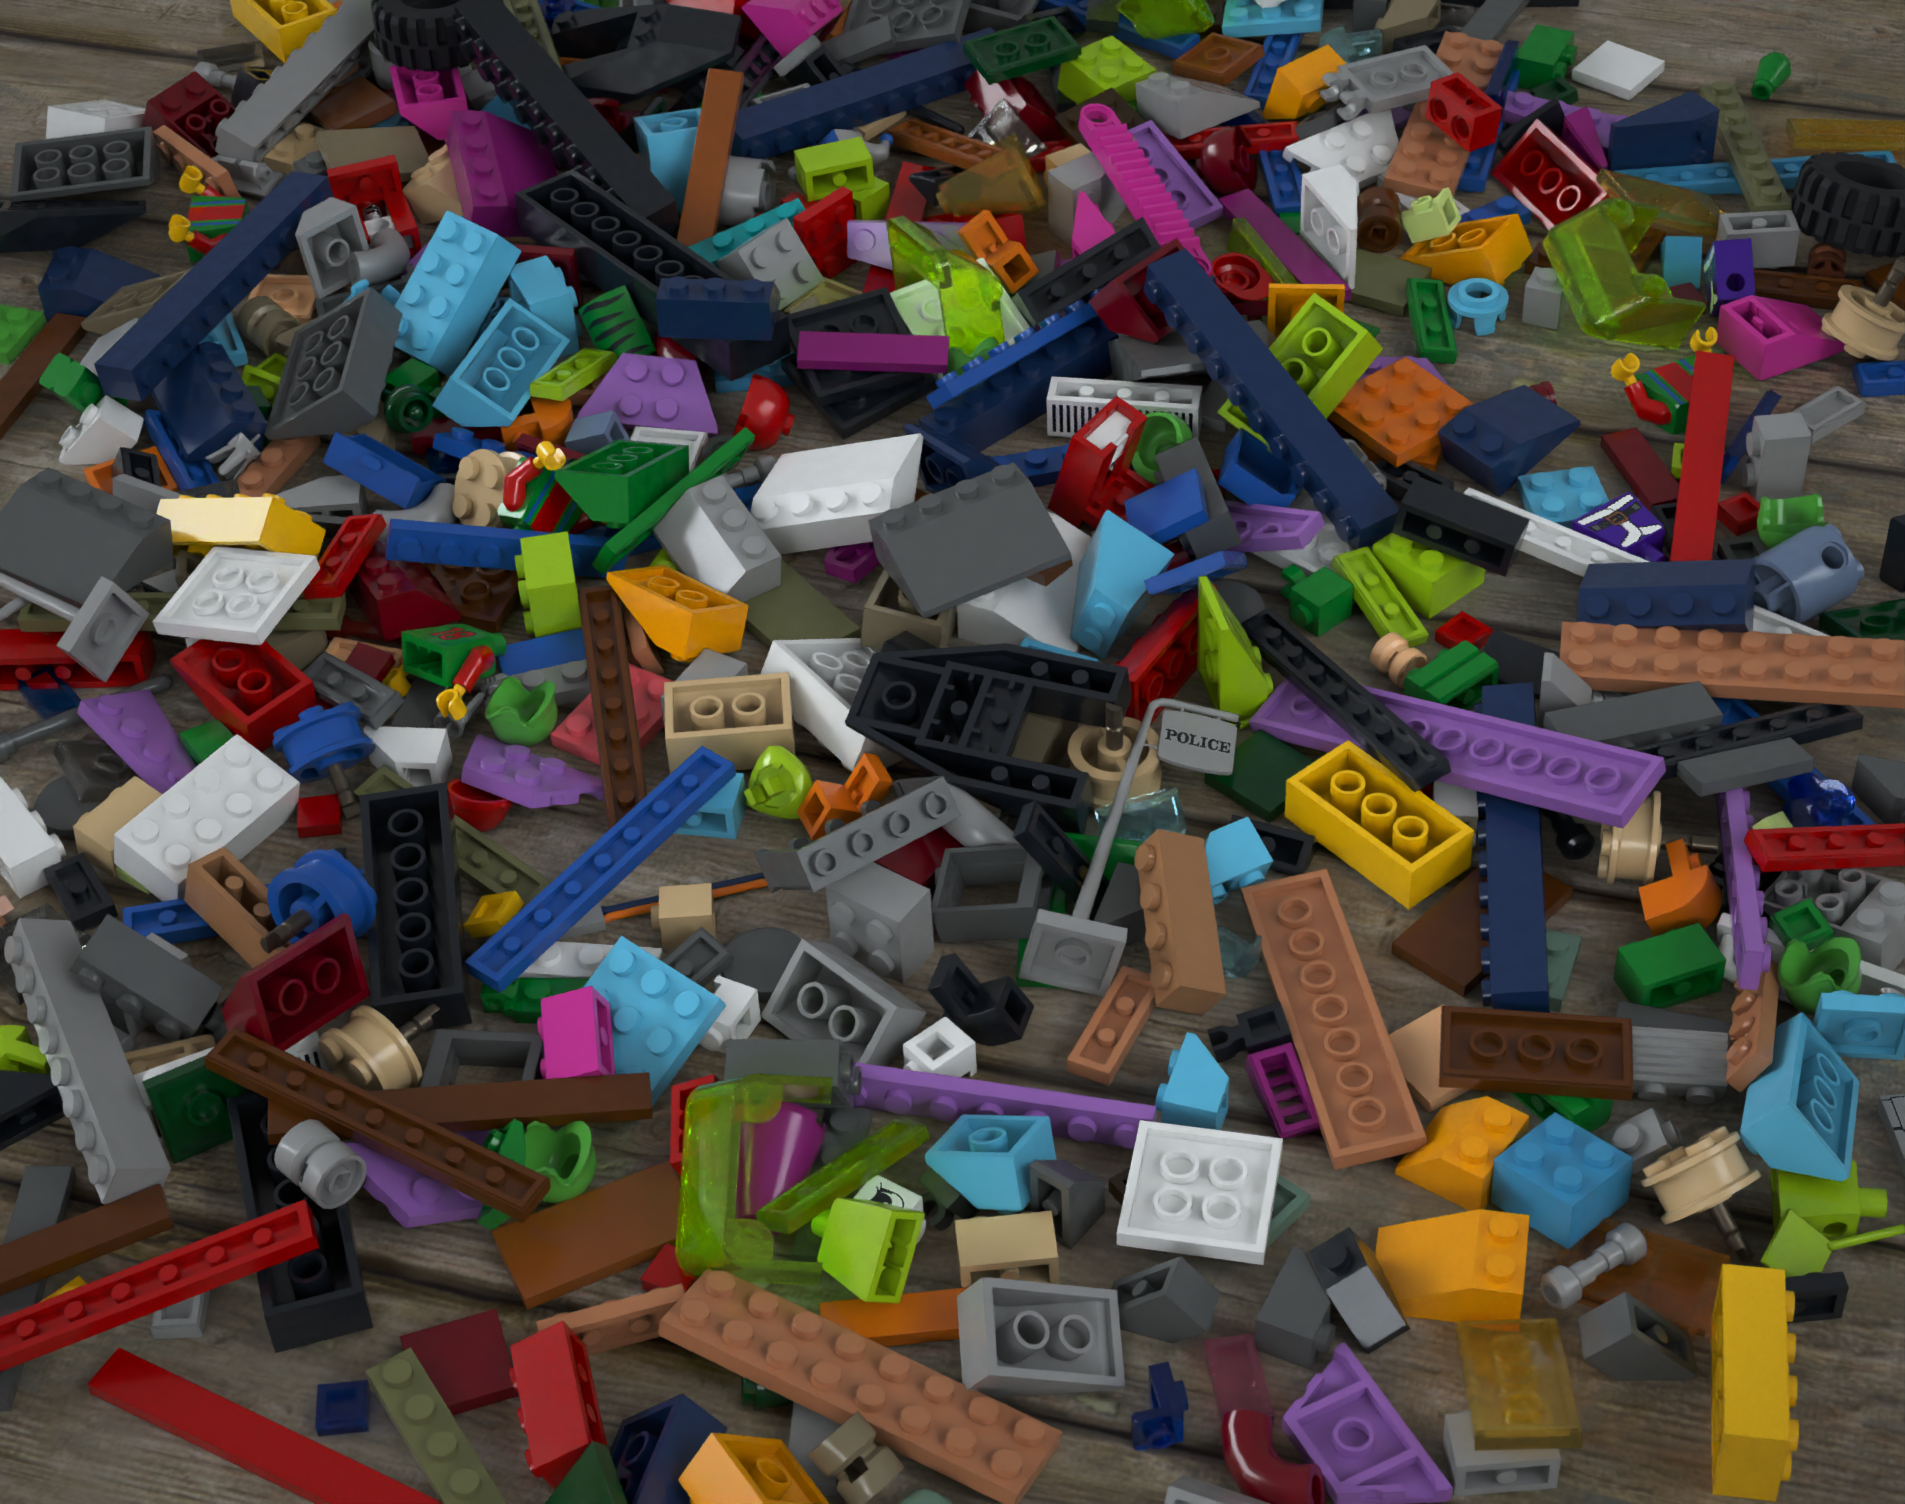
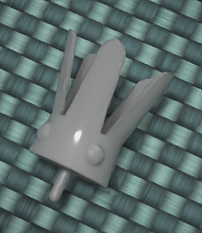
M240 432L228 442V445L205 458L212 464L227 458L218 471L221 475H225L226 480H231L234 477L232 485L243 473L249 462L262 454L253 445L260 438V434H257L250 441Z
M479 692L466 705V715L458 721L454 720L450 713L444 718L441 711H439L433 719L434 728L447 729L448 738H460L463 735L467 722L481 709V707H477L483 701L485 693Z

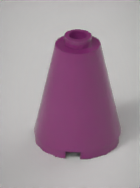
M766 1100L765 1108L751 1109L752 1101L735 1108L731 1120L737 1219L739 1226L746 1230V1234L749 1237L757 1240H771L775 1235L783 1233L788 1225L824 1141L826 1125L823 1122L819 1126L816 1123V1113L795 1103Z

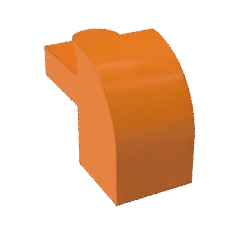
M988 210L981 211L957 231L973 256L970 259L971 262L983 257L1007 293H1015L1040 272L1020 242L1008 240Z
M531 396L532 414L516 417L511 426H500L502 443L505 444L504 449L508 451H519L515 442L522 433L566 448L565 440L574 422L570 398L559 401Z
M863 753L844 785L816 780L797 810V814L811 840H817L827 835L824 826L828 820L841 819L846 825L862 817L860 808L863 802L876 800L881 804L882 800L887 796L893 780L878 755Z
M1681 838L1666 844L1673 876L1639 887L1645 921L1654 937L1672 929H1680L1699 923L1705 929L1714 921L1722 906V891L1708 865H1704L1698 852L1691 854L1685 841Z

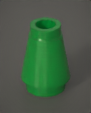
M1772 52L1760 59L1751 88L1755 98L1759 100L1769 99L1789 78L1791 63L1784 54Z

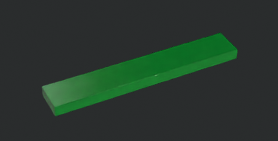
M744 427L608 540L593 561L592 566L600 574L609 571L653 534V529L687 489L723 475L741 460L755 440V435Z

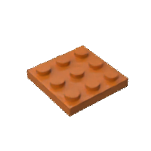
M1404 357L1357 381L1328 416V419L1390 464L1398 467L1440 445L1437 432L1465 407L1471 406L1474 403L1409 358Z

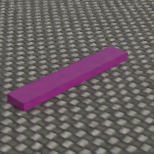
M1249 188L1218 198V201L1223 206V214L1292 284H1345L1344 302L1351 300V288Z

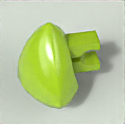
M769 745L757 759L748 787L743 792L746 796V805L752 809L770 816L792 820L799 819L797 810L813 786L807 767L795 754L782 746Z

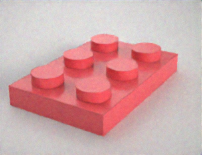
M629 664L642 751L664 727L660 697L664 693V682H673V680ZM590 693L550 736L553 747L600 765Z

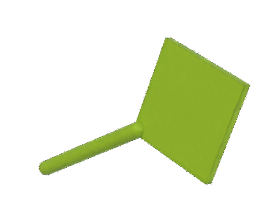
M1787 1209L1760 1262L1767 1268L1785 1270V1277L1804 1276L1812 1272L1821 1273L1833 1250L1905 1234V1225L1900 1224L1830 1241L1791 1209Z

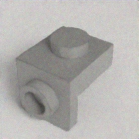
M1653 1108L1602 1133L1605 1142L1633 1157L1631 1175L1657 1161V1158L1680 1146H1685L1684 1139L1676 1124L1672 1120L1664 1122Z

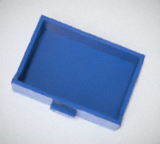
M1240 428L1225 449L1217 484L1248 505L1261 504L1288 508L1296 495H1299L1303 490V487H1299L1294 482L1291 471L1282 460L1276 459L1273 454L1266 450L1269 447L1264 442L1243 428Z
M336 431L322 462L404 509H409L422 503L430 495L434 486L446 481L440 475L365 433L344 436Z

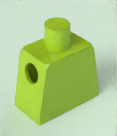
M1851 1159L1850 1177L1843 1181L1774 1168L1770 1169L1773 1235L1787 1209H1791L1830 1241L1856 1235L1860 1217H1886L1887 1190L1859 1187L1857 1163L1853 1159Z
M838 1197L833 1201L831 1209L821 1208L815 1213L811 1222L813 1234L822 1238L817 1256L818 1265L865 1302L900 1303L925 1213L871 1200Z

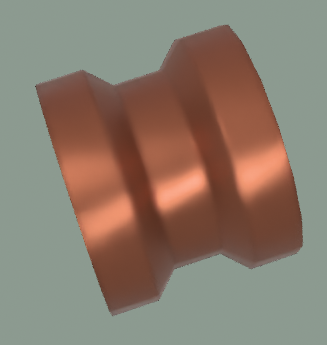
M1818 243L1813 246L1809 252L1807 275L1843 279L1846 260L1844 249L1832 247L1833 245L1827 243Z

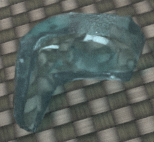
M1223 926L1217 927L1224 976L1230 978L1246 977L1262 958L1261 936L1257 935L1252 944L1244 941Z

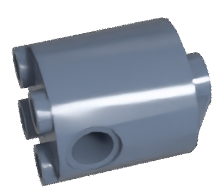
M1826 524L1823 527L1815 525L1805 528L1753 558L1756 562L1754 605L1803 625L1817 617L1820 613L1849 598L1857 589L1858 581L1864 578V568L1854 558L1850 548L1842 540L1841 532L1836 526Z

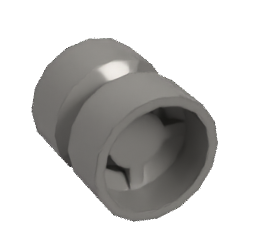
M309 1119L291 1128L281 1139L275 1152L274 1161L276 1168L293 1183L300 1186L301 1190L323 1209H333L346 1203L357 1193L366 1177L367 1166L365 1160L348 1145L341 1142L340 1138L319 1120Z

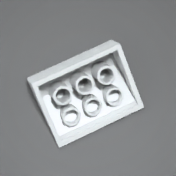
M921 433L782 454L754 496L750 514L780 554L873 542L868 520L882 515L887 510L900 508L915 500L924 437Z
M1048 512L1071 552L1073 566L1046 587L1024 578L958 605V638L982 645L1007 643L1017 646L1021 644L1024 638L1079 653L1082 645L1072 639L1070 635L1079 563L1092 537L1058 515Z
M861 638L773 640L761 674L789 672L793 719L799 725L808 729L817 738V742L821 746L829 749L840 759L843 767L853 771L863 753L878 755L885 768L903 760L900 756L847 727L845 723L873 653L880 652L878 649L860 645Z

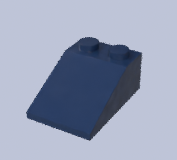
M1690 91L1612 123L1610 126L1607 152L1608 167L1605 179L1613 185L1614 170L1712 163L1720 109L1695 92Z
M67 246L56 249L38 287V292L48 323L55 313L88 317L121 287L161 277V275L92 248Z
M1522 385L1465 407L1437 433L1444 460L1497 497H1500L1517 482V476L1525 475L1575 431L1581 423L1579 419L1528 386Z

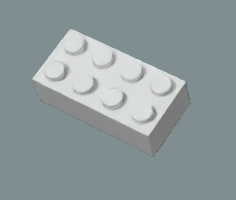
M236 734L114 834V864L161 901L184 898L188 864L222 847L228 849L240 861L297 812L300 782Z

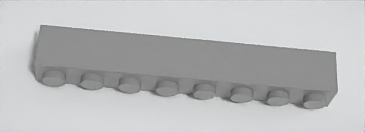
M344 0L338 12L333 17L331 15L328 16L321 29L317 33L312 32L300 50L294 49L287 62L282 67L277 66L265 84H258L252 96L247 101H241L229 119L224 118L219 123L215 131V136L218 137L215 152L222 156L236 158L239 163L242 160L259 163L369 52V39L371 42L375 39V27L371 8L372 0Z
M19 918L13 935L6 939L4 947L5 960L12 966L16 977V989L19 993H22L27 1006L28 1020L34 1024L39 1037L40 1052L45 1054L51 1069V1081L54 1086L58 1087L63 1100L64 1115L70 1119L75 1132L76 1147L79 1151H82L88 1166L90 1183L95 1184L102 1204L111 1203L159 1183L163 1188L171 1168L100 992L83 986L77 980V975L69 971L82 951L71 920Z

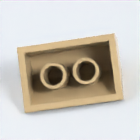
M445 144L441 149L433 152L428 157L429 162L424 167L416 170L411 175L412 180L402 189L422 225L441 221L447 210L456 215L463 216L447 144Z
M789 672L664 682L665 742L670 774L701 746L734 763L735 771L754 769L757 759L769 745L782 746L795 754Z

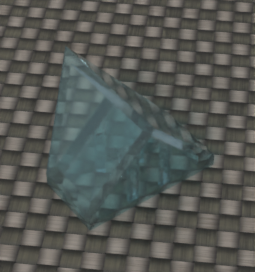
M1173 786L1127 799L1115 838L1142 841L1143 844L1157 829L1185 834L1187 827L1177 787ZM1112 804L1094 809L1100 836Z

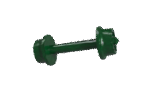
M403 384L396 387L393 391L384 388L381 393L380 400L385 403L384 416L392 429L400 433L419 432L430 424L434 409L429 395L423 388L414 384Z

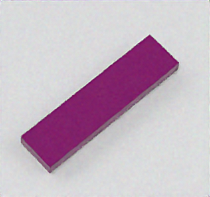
M799 332L797 369L948 374L949 336Z

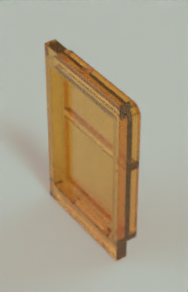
M1604 1217L1596 1228L1581 1238L1569 1250L1562 1247L1553 1268L1558 1265L1568 1268L1579 1260L1587 1259L1594 1250L1605 1244L1606 1234L1622 1223ZM1638 1228L1647 1241L1646 1256L1630 1267L1619 1264L1609 1272H1603L1596 1276L1594 1282L1582 1289V1298L1577 1301V1303L1597 1308L1618 1295L1627 1292L1688 1332L1690 1337L1695 1334L1705 1337L1713 1314L1722 1263L1730 1264L1731 1256Z

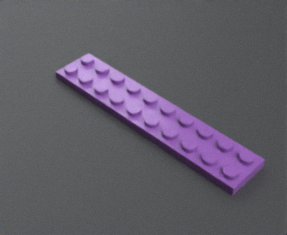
M1286 678L1249 720L1253 734L1262 729L1278 740L1327 753L1349 740L1376 759ZM1361 685L1449 760L1451 772L1436 781L1623 829L1666 772L1664 757Z

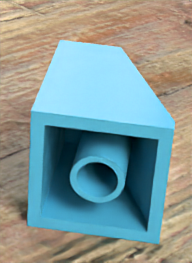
M701 108L633 117L640 160L674 197L677 204L678 217L683 209Z
M1107 509L1079 563L1070 637L1084 648L1105 659L1149 604L1153 596L1148 594L1144 580L1166 572L1175 554Z

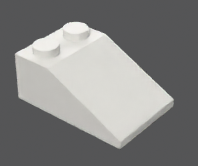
M109 100L48 106L46 139L143 127L142 123L146 108Z
M1341 164L1302 174L1300 234L1324 263L1351 289H1355L1358 223L1357 196H1359V184L1354 176H1351Z

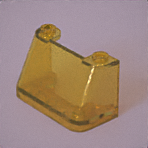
M1014 132L991 144L1003 148L1000 152L951 179L938 184L940 192L936 193V197L944 212L947 213L951 210L955 216L978 215L983 210L990 211L992 215L1036 213L1047 207L1045 189Z

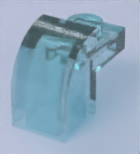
M1338 27L1329 30L1321 36L1319 48L1328 44L1349 64L1381 56L1382 34L1379 29L1346 33L1344 27Z

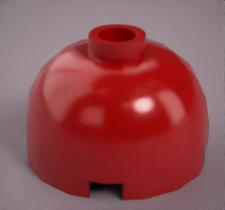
M755 373L752 376L732 435L734 437L744 427L750 430L755 435V440L748 450H767L777 443L781 434L789 436L795 415L789 413L790 399L779 383Z

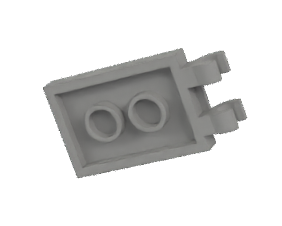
M1426 45L1340 65L1337 68V73L1330 72L1322 76V80L1330 88L1320 91V95L1326 102H1334L1340 98L1347 106L1337 109V113L1343 120L1348 121L1355 118L1363 109L1372 114L1428 100L1431 82L1454 73Z

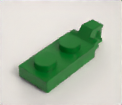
M516 978L501 993L483 983L481 990L484 1013H503L504 1016L513 1017L515 1023L537 1024L538 1018L542 1017V998L583 988L589 979Z

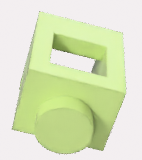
M1449 188L1442 189L1436 198H1431L1430 195L1414 200L1411 203V208L1403 211L1400 216L1402 228L1408 233L1411 243L1450 235L1462 219Z

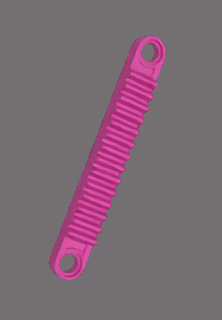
M1098 103L1085 105L1080 112L1079 131L1134 219L1137 221L1142 217L1144 218L1161 248L1177 238L1211 278L1213 268L1200 247L1199 236L1194 237L1193 227L1189 228L1188 219H1183V211L1177 210V202L1172 201L1170 192H1166L1165 183H1160L1159 174L1155 175L1154 166H1149V158H1144V151L1138 148L1137 140L1133 141V133L1128 132L1127 124H1122L1115 112L1106 105ZM1091 120H1099L1102 122H1093Z

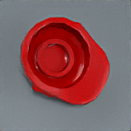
M1236 252L1225 253L1216 257L1211 262L1213 268L1212 275L1216 276V286L1231 304L1260 301L1268 296L1269 283H1274L1272 277L1263 269L1258 261L1245 254Z
M461 778L452 780L447 786L454 814L481 833L492 830L502 823L509 809L515 804L513 801L461 782Z

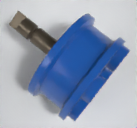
M345 702L327 710H323L322 706H314L298 715L300 721L275 731L272 744L277 752L284 753L290 768L287 773L298 780L300 784L329 777L335 793L338 794L337 798L346 819L355 818L361 815L360 806L353 790H350L351 785L344 770L363 761L372 754L376 746L372 738L364 736L358 723L362 713L359 707L353 705L352 702Z
M333 849L309 851L297 860L294 868L283 870L272 879L268 888V905L277 927L260 940V945L269 954L276 948L282 947L288 941L294 944L342 913L349 914L355 938H358L365 934L374 923L376 915L375 905L377 903L376 892L368 885L359 870L338 851Z

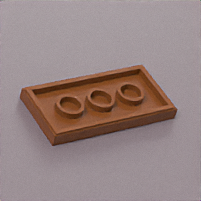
M669 1160L581 1194L574 1199L529 1215L524 1223L516 1220L491 1230L493 1242L526 1310L654 1259L665 1243L681 1248L707 1237L705 1225L673 1167L670 1165Z

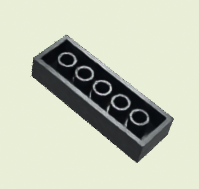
M447 783L359 795L364 878L377 895L375 920L372 927L368 930L372 1007L384 1015L397 1029L407 1021H411V1018L431 1003L437 1005L439 1010L431 1016L434 1024L427 1030L472 1024L468 972L465 965L467 958L455 816Z
M256 1092L226 1098L247 1221L305 1199L312 1211L320 1247L257 1272L264 1318L275 1353L373 1328L348 1201L333 1209H323L306 1195L300 1186H297L276 1168L274 1158L279 1144L269 1145L268 1098Z

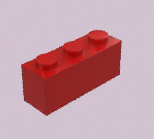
M564 1321L556 1323L510 1346L514 1367L509 1369V1375L515 1390L520 1396L522 1406L517 1409V1416L523 1431L528 1437L529 1449L525 1451L526 1462L536 1478L542 1477L554 1489L558 1487L592 1441L607 1445L586 1344Z

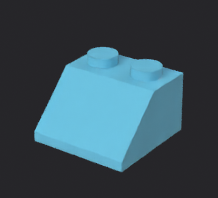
M962 1114L926 1152V1164L977 1209H992L1000 1214L1017 1213L1022 1211L1031 1201L1029 1166L1035 1160H1056L1050 1117Z

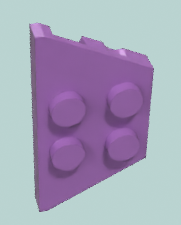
M622 353L577 415V418L614 410L624 429L634 430L635 426L705 432L708 433V438L720 435L695 360Z
M482 734L476 735L463 765L461 782L531 809L549 807L551 805L578 804L579 795L583 793L594 796L600 801H605L602 779L565 766V762L560 759L543 758L530 753V749L525 746L508 745Z
M492 1130L454 1133L482 1146ZM345 1143L365 1160L367 1171L363 1187L376 1200L383 1202L388 1207L389 1213L404 1228L478 1218L483 1206L478 1200L361 1143Z
M1345 1342L1339 1344L1333 1351V1359L1321 1374L1316 1373L1306 1386L1304 1396L1295 1400L1282 1417V1430L1306 1464L1315 1463L1320 1467L1324 1478L1325 1490L1335 1504L1440 1503L1451 1500L1452 1485Z

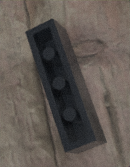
M1142 217L1020 290L1012 300L1028 325L1034 329L1039 326L1038 323L1055 313L1059 314L1069 305L1110 283L1113 279L1159 250L1161 246Z

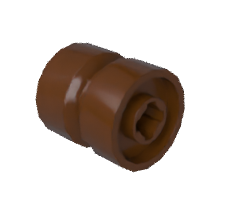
M1386 187L1366 189L1357 198V242L1364 250L1373 253L1390 251L1398 245L1402 235L1401 201L1393 190Z

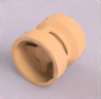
M1396 632L1388 633L1377 641L1370 654L1371 665L1382 673H1389L1390 680L1402 689H1404V679L1411 669L1415 667L1422 668L1428 664L1427 656L1414 647L1409 648L1407 640Z

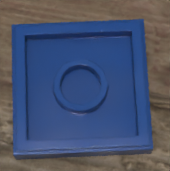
M1196 468L1124 501L1127 522L1159 544L1209 521L1202 478Z

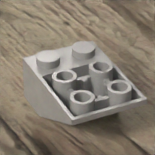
M1859 868L1783 871L1764 892L1763 911L1768 915L1811 898L1834 930V937L1844 936L1852 938L1858 943L1862 961L1894 971L1905 958V884Z

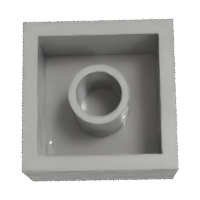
M788 218L765 228L716 261L720 270L736 281L758 279L774 282L781 296L779 310H782L824 280Z
M874 862L825 887L831 943L856 961L872 968L877 974L888 976L904 984L934 952L930 889Z

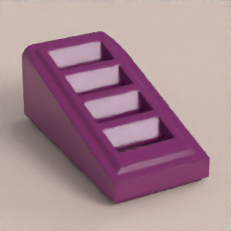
M1583 107L1565 116L1561 137L1605 178L1608 164L1588 107Z
M1292 1043L1247 1055L1246 1072L1277 1137L1285 1140L1319 1130L1320 1125L1313 1100ZM1282 1069L1285 1072V1075L1267 1079L1266 1074ZM1289 1083L1293 1087V1089L1276 1094L1272 1092L1273 1088ZM1298 1097L1299 1104L1279 1109L1277 1103ZM1305 1112L1308 1117L1306 1120L1286 1125L1283 1119Z

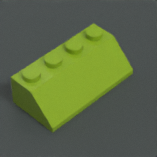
M1313 293L1269 347V350L1327 419L1383 350V347L1368 330L1319 295ZM1227 399L1217 413L1238 431L1240 428H1243L1269 447V444L1262 435L1253 431L1248 418L1238 406L1235 407ZM1270 447L1266 449L1268 452L1272 454Z

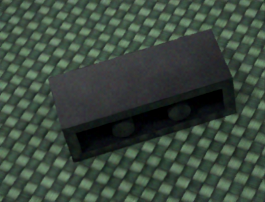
M1416 476L1400 503L1392 533L1506 577L1521 549L1530 519Z

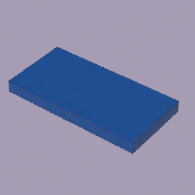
M1219 551L1146 579L1144 583L1148 594L1177 595L1198 587V577L1207 575L1210 581H1214L1245 569L1249 564L1244 552Z

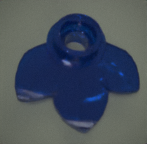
M1804 773L1795 776L1787 783L1788 792L1792 800L1786 803L1780 811L1784 812L1794 828L1842 826V820L1849 817L1854 810L1855 796L1849 786L1843 781L1836 779L1823 780L1815 773ZM1832 795L1833 801L1832 804L1829 806V799Z

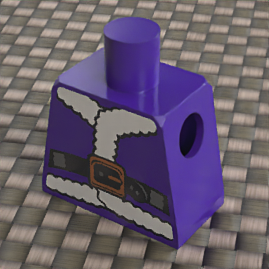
M1751 238L1713 242L1703 263L1710 316L1719 317L1721 305L1750 295L1755 296Z
M1629 491L1572 521V530L1649 562L1669 561V558L1662 553L1665 536L1664 525Z

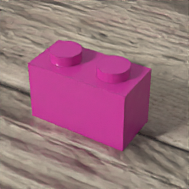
M593 986L542 998V1017H539L537 1020L538 1032L544 1043L545 1058L540 1062L542 1078L554 1079L616 1074L610 1003Z

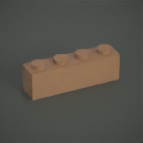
M1157 829L1135 851V867L1138 870L1141 889L1140 905L1143 908L1146 927L1145 944L1149 949L1151 964L1150 982L1154 988L1156 1007L1204 1015L1227 995L1204 838Z
M222 847L188 864L184 901L253 969L292 945L288 941L282 947L276 948L269 954L262 949L260 940L277 927L268 905V888L228 849Z

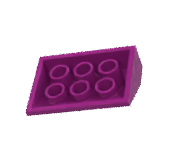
M473 110L450 111L446 144L464 218L501 237H528L519 230L515 193L558 175L549 149L545 145L540 146L536 142L530 129L489 112Z

